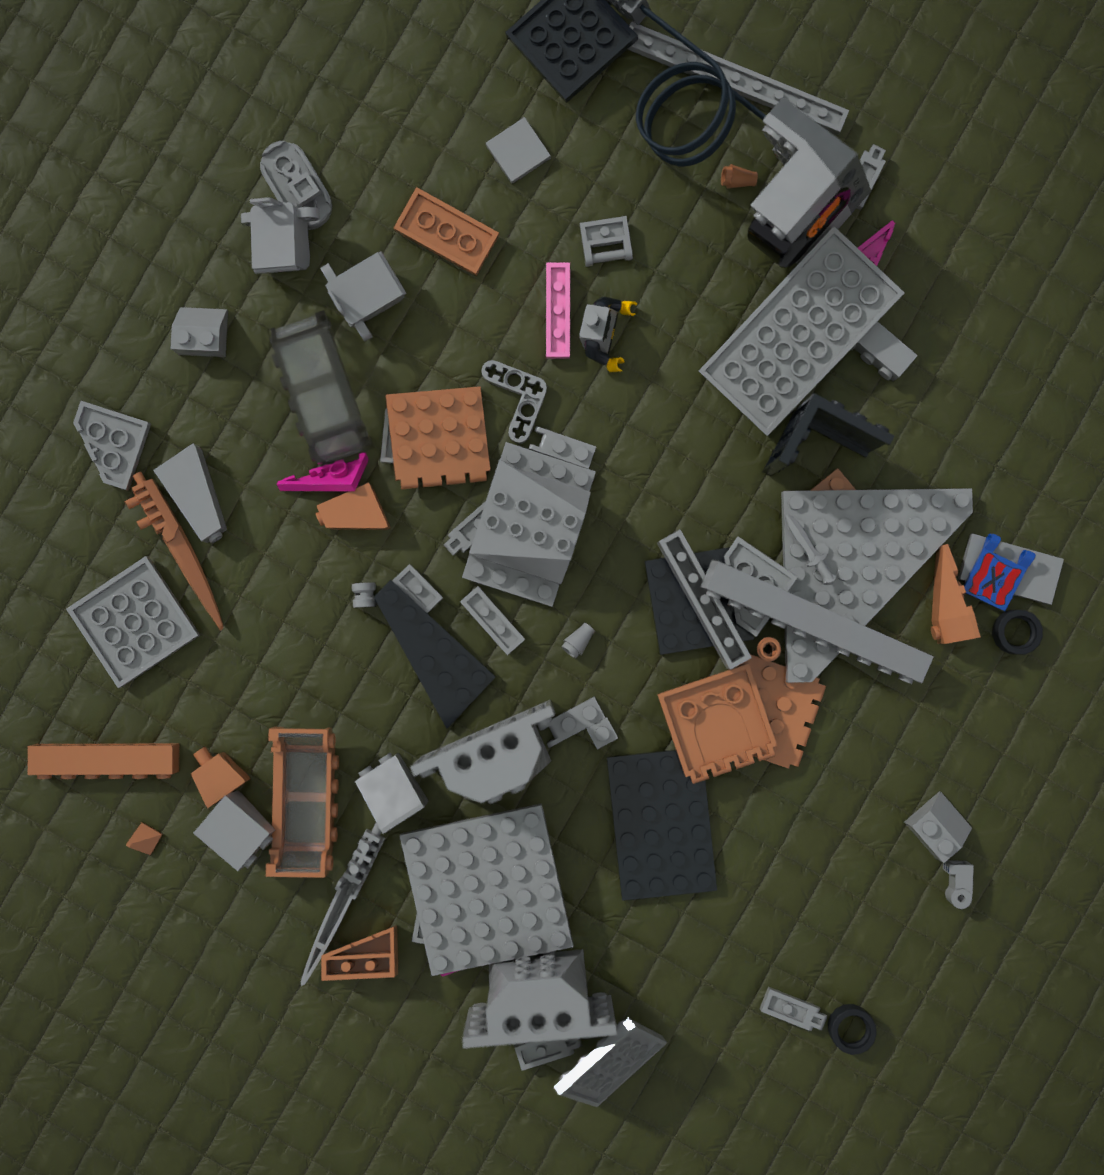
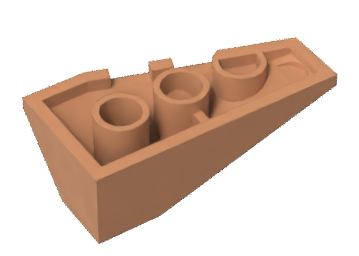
M948 544L941 545L936 551L931 620L933 626L931 627V634L933 639L937 640V644H948L980 637L972 606L967 607L964 601V594H966L964 585H961L956 580L958 569Z

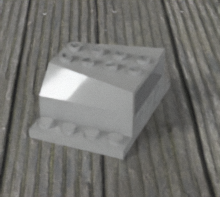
M506 442L494 474L462 578L552 607L577 542L591 493L589 491L596 471Z
M548 700L422 755L410 767L413 775L421 774L423 778L436 772L439 768L448 790L462 795L464 799L480 803L488 801L489 804L503 798V793L510 790L512 794L525 789L526 783L551 762L535 723L540 727L551 722V717L555 715L554 706L551 700Z
M583 949L552 951L489 964L487 1004L477 1003L473 1007H469L463 1033V1048L617 1035L611 995L594 993L592 997H588Z

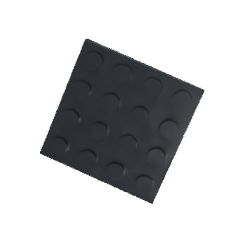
M541 0L505 32L506 37L566 103L638 40V35L606 0Z
M730 547L694 553L705 575L712 560L725 564L724 556ZM666 559L644 561L660 655L714 646ZM721 596L720 602L742 641L754 640L753 634L736 623L734 607L728 605L729 600Z

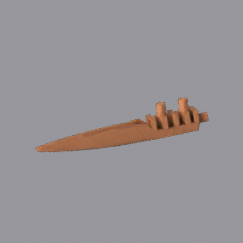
M142 472L134 474L133 477L137 485L132 487V492L135 496L125 501L128 509L141 505L147 517L137 521L140 530L152 525L157 535L162 533L163 541L183 575L221 631L223 629V622L214 596L182 527L155 480L150 479L146 481Z

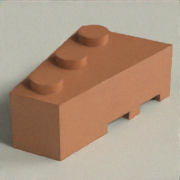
M397 925L321 955L322 981L396 977L398 975Z

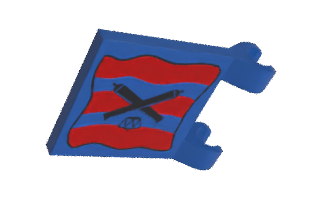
M988 534L983 549L964 584V588L967 594L1006 611L1027 568L1034 561L1036 555L1031 551L1023 550L1016 564L993 553L999 545L1001 537L996 534Z

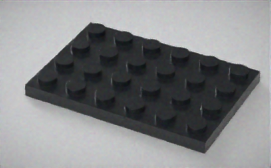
M676 749L607 757L622 901L717 891L705 780L693 784L690 776L685 777Z

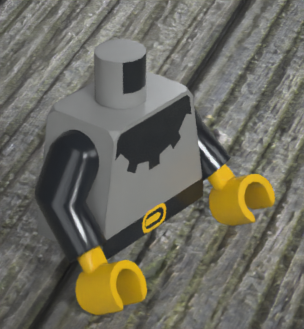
M600 297L594 302V305L587 304L579 338L588 358L603 366L606 365L609 372H621L622 370L618 368L617 364L625 363L624 359L621 357L610 358L609 356L618 312L620 311L622 315L634 316L636 314L631 313L630 307L631 305H637V303L634 301L621 302L618 299Z

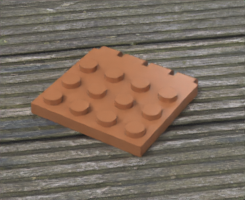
M480 387L387 394L385 396L395 481H400L401 490L418 488V479H422L423 487L442 486L441 477L445 476L446 485L466 483L465 474L469 475L470 483L487 481L486 472L491 470Z
M750 654L752 658L738 666L749 663L777 744L776 747H773L775 756L765 761L788 769L790 764L799 767L804 751L796 747L797 744L806 747L811 728L805 727L804 723H814L819 706L811 703L813 699L821 702L826 686L819 684V678H815L812 682L787 683L785 666L765 661Z
M749 663L657 694L685 777L690 776L693 784L709 779L708 769L711 770L713 777L732 771L729 762L733 761L735 768L739 769L755 763L752 754L756 753L759 762L775 756L773 747H776L777 744Z

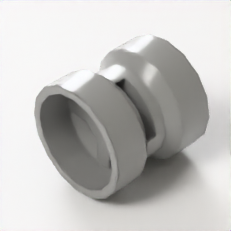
M375 582L352 584V592L355 593L353 608L377 606L373 592L376 590Z

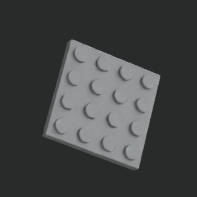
M145 556L66 609L118 688H122L200 636L194 624L148 556Z
M631 1019L623 1020L616 1026L617 1035H610L601 1039L596 1045L597 1048L592 1053L580 1058L578 1065L572 1071L564 1073L559 1079L560 1082L554 1087L561 1096L598 1107L666 1045L667 1041L661 1034Z

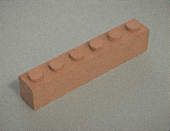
M179 743L34 744L28 746V775H37V779H51L52 775H61V779H74L76 775H85V779H98L100 775H108L109 779L124 778V775H132L133 779L147 778V775H156L157 779L171 778V774L179 772Z

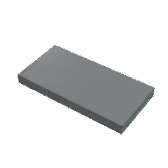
M976 534L969 535L958 580L966 582L983 549L986 537ZM1000 541L993 553L1016 564L1023 550L1031 551L1036 555L1034 561L1027 568L1014 595L1052 605L1064 559Z

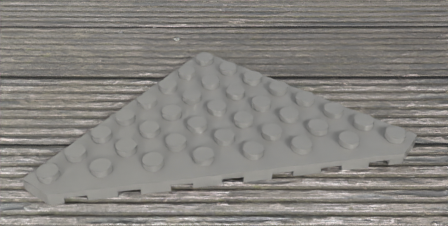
M972 489L781 492L783 567L799 577L789 590V593L866 626L973 513ZM786 514H790L801 525L811 544L821 555L823 553L827 554L823 562L831 574L836 575V579L832 584H823V578L816 567L806 566V564L810 563L808 555L792 534L786 521ZM786 625V682H812L839 654L835 651L836 646L829 644L828 647H824L814 642L815 637L807 635L806 638L793 633L794 628Z

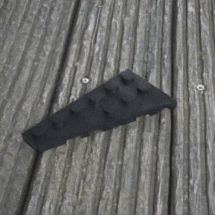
M390 579L374 598L447 729L496 676Z

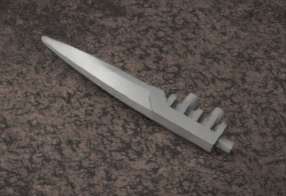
M375 823L372 830H365L357 849L353 853L352 859L349 861L347 870L335 887L337 892L311 949L301 979V986L306 984L318 965L321 955L325 953L352 899L355 900L385 840V837L380 835L381 830L377 823Z

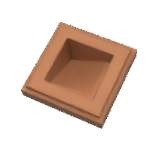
M142 822L126 846L151 855L163 833Z

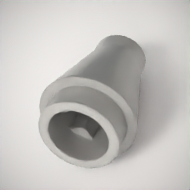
M584 623L563 640L562 649L575 659L578 655L582 656L595 630Z

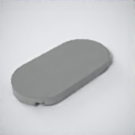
M277 141L270 144L262 154L260 170L275 197L282 203L299 204L287 185L293 180L287 179L282 172V167H285L287 172H293L295 166L292 161H297L301 167V175L307 171L321 192V195L302 206L319 209V220L309 221L307 229L312 230L321 227L331 215L332 201L306 155L294 143Z

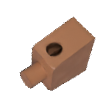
M203 747L193 754L201 766L193 771L191 775L207 808L215 805L225 795L232 793L251 779L225 752L212 757L208 749Z

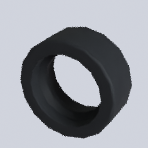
M1009 610L1002 613L995 620L992 627V636L995 644L1002 651L1009 654L1025 655L1033 652L1040 645L1043 638V627L1040 620L1033 613L1026 610ZM1014 618L1025 620L1030 627L1028 642L1021 646L1009 644L1004 635L1006 624Z
M844 1004L836 1008L830 1015L828 1033L834 1044L842 1052L850 1055L862 1054L868 1051L874 1044L877 1036L876 1025L869 1013L862 1007L854 1004ZM855 1015L864 1021L866 1031L860 1040L848 1043L840 1038L838 1027L844 1018Z

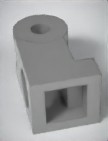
M947 860L943 863V870L949 874V886L945 891L946 899L956 908L965 909L972 901L974 865L968 861Z

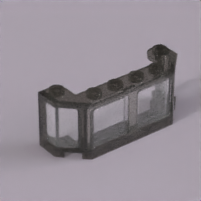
M325 310L277 329L271 328V337H269L272 348L275 351V354H272L276 368H281L283 374L280 377L282 387L285 391H289L291 397L288 400L289 407L293 414H297L299 422H296L297 430L300 436H304L307 441L312 461H316L320 466L375 448L360 414L333 337L334 333L331 329L332 325L329 316Z

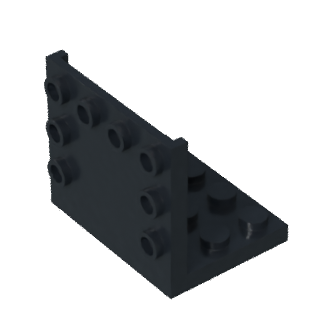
M814 393L795 409L762 472L771 476L776 472L779 473L781 469L784 470L790 463L793 464L799 454V450L796 449L801 442H805L811 429L865 458L873 450L885 444L890 445L895 436L889 433L890 430L887 427L869 423L866 416L858 412L852 414L845 410V406L835 400L830 402Z

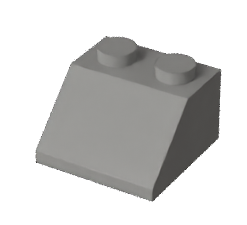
M180 307L172 324L171 350L178 355L226 357L228 310Z
M940 791L904 821L934 858L942 863H945L962 848L972 829Z

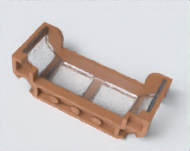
M269 728V741H273L271 752H274L272 827L275 831L272 834V848L269 849V854H271L270 864H266V877L325 878L329 870L333 869L332 851L334 842H337L338 829L334 827V818L338 816V803H334V796L338 794L339 781L335 779V770L339 768V756L335 755V733L332 732V728Z

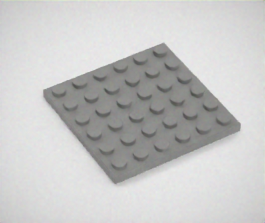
M542 803L409 831L399 835L432 976L573 947L572 935Z

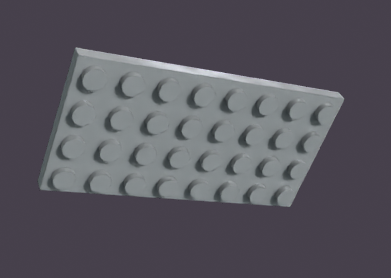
M833 227L705 363L699 372L768 436L896 303L904 292L836 227Z

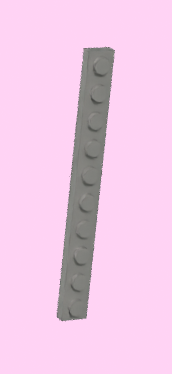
M631 21L630 27L638 35V40L628 50L670 67L686 62L708 64L680 41ZM705 52L718 63L731 88L741 96L772 109L784 97L827 131L839 135L849 110ZM686 71V72H684V73H687V74L692 75V76H693V75H708V76L715 77L714 75H712V74H710V73H707V72H704V71Z

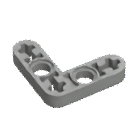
M494 360L487 361L482 366L484 380L521 395L508 433L514 443H525L530 437L546 396V383L539 377ZM493 366L496 367V372L503 374V370H507L504 375V382H499L501 377L498 375H493L490 378L486 370L492 369ZM512 374H517L521 378V383L516 387L510 386L507 382ZM525 378L529 379L528 384L531 386L539 383L540 389L543 391L537 392L536 395L532 394L533 391L529 387H526V391H522ZM528 404L534 407L535 412L531 417H525L521 414V408L524 405ZM517 418L524 422H531L530 426L524 424L523 432L526 435L520 436L519 439L515 438L516 435L513 432L514 429L518 430L521 424L520 421H516Z

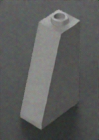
M191 444L153 471L202 542L214 543L223 537L222 533L227 530L202 449L195 444Z

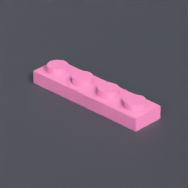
M546 263V359H570V263Z

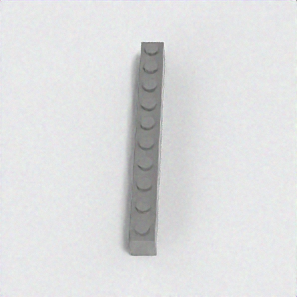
M711 561L701 584V588L707 590L706 595L720 600L722 596L729 600L728 605L740 610L743 606L751 609L749 614L761 619L764 616L772 618L771 623L785 629L786 625L794 628L793 633L804 638L807 635L815 637V643L824 647H828L829 644L836 646V652L848 657L852 653L858 656L856 661L868 666L871 665V662L879 665L877 670L891 675L892 671L900 674L898 679L912 684L913 680L923 683L934 657L719 561Z

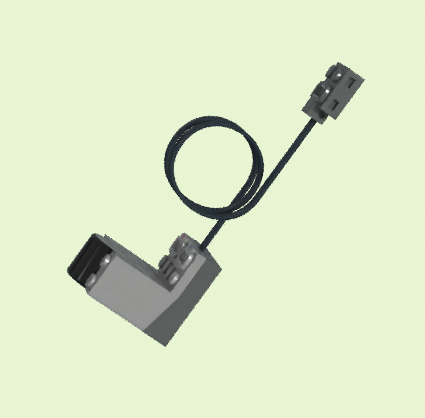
M606 0L610 5L613 4L618 12L637 25L647 15L708 63L686 62L672 66L655 77L643 91L637 104L636 123L642 137L659 158L671 165L685 167L698 164L710 157L722 145L732 128L736 112L735 99L763 120L765 127L762 131L766 139L774 146L772 150L784 167L751 204L755 214L748 228L747 237L749 242L778 266L786 268L795 263L797 264L799 261L801 262L833 227L839 229L870 194L871 188L858 154L786 98L782 97L766 116L731 88L722 69L713 58L654 14L646 0ZM686 71H704L715 76L693 75L669 85L657 96L646 115L645 126L643 127L645 106L650 96L663 82ZM697 83L712 84L722 89L719 109L711 124L698 138L680 147H664L652 140L651 127L654 116L663 102L681 88ZM729 99V111L726 122L712 144L699 154L689 158L676 159L667 156L687 154L702 146L715 133L722 122Z

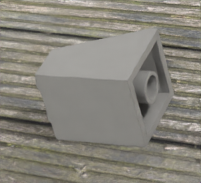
M388 753L378 760L380 765L374 769L368 766L358 773L360 778L355 781L382 834L424 808L429 801L399 753L394 756Z
M236 790L221 799L193 834L235 870L239 871L244 867L248 869L258 857L255 854L260 848L264 850L272 842L273 838L271 835L275 829L239 790Z

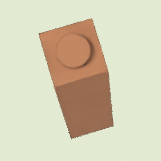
M370 483L356 488L355 491L346 492L317 505L319 512L316 513V517L320 525H325L328 529L388 530L391 528L375 490Z

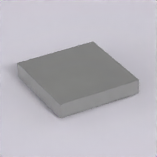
M525 117L485 143L511 184L551 159V155Z

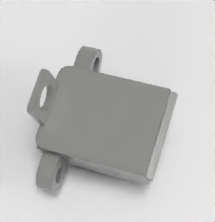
M273 198L250 199V203L255 206L251 208L250 212L241 214V225L251 226L252 269H254V273L307 269L310 263L307 228L309 221L319 220V209L315 207H302L297 203H282Z
M382 251L375 253L336 276L329 263L320 268L328 281L325 286L336 308L344 316L351 328L356 327L364 342L373 337L365 322L396 305L407 294Z

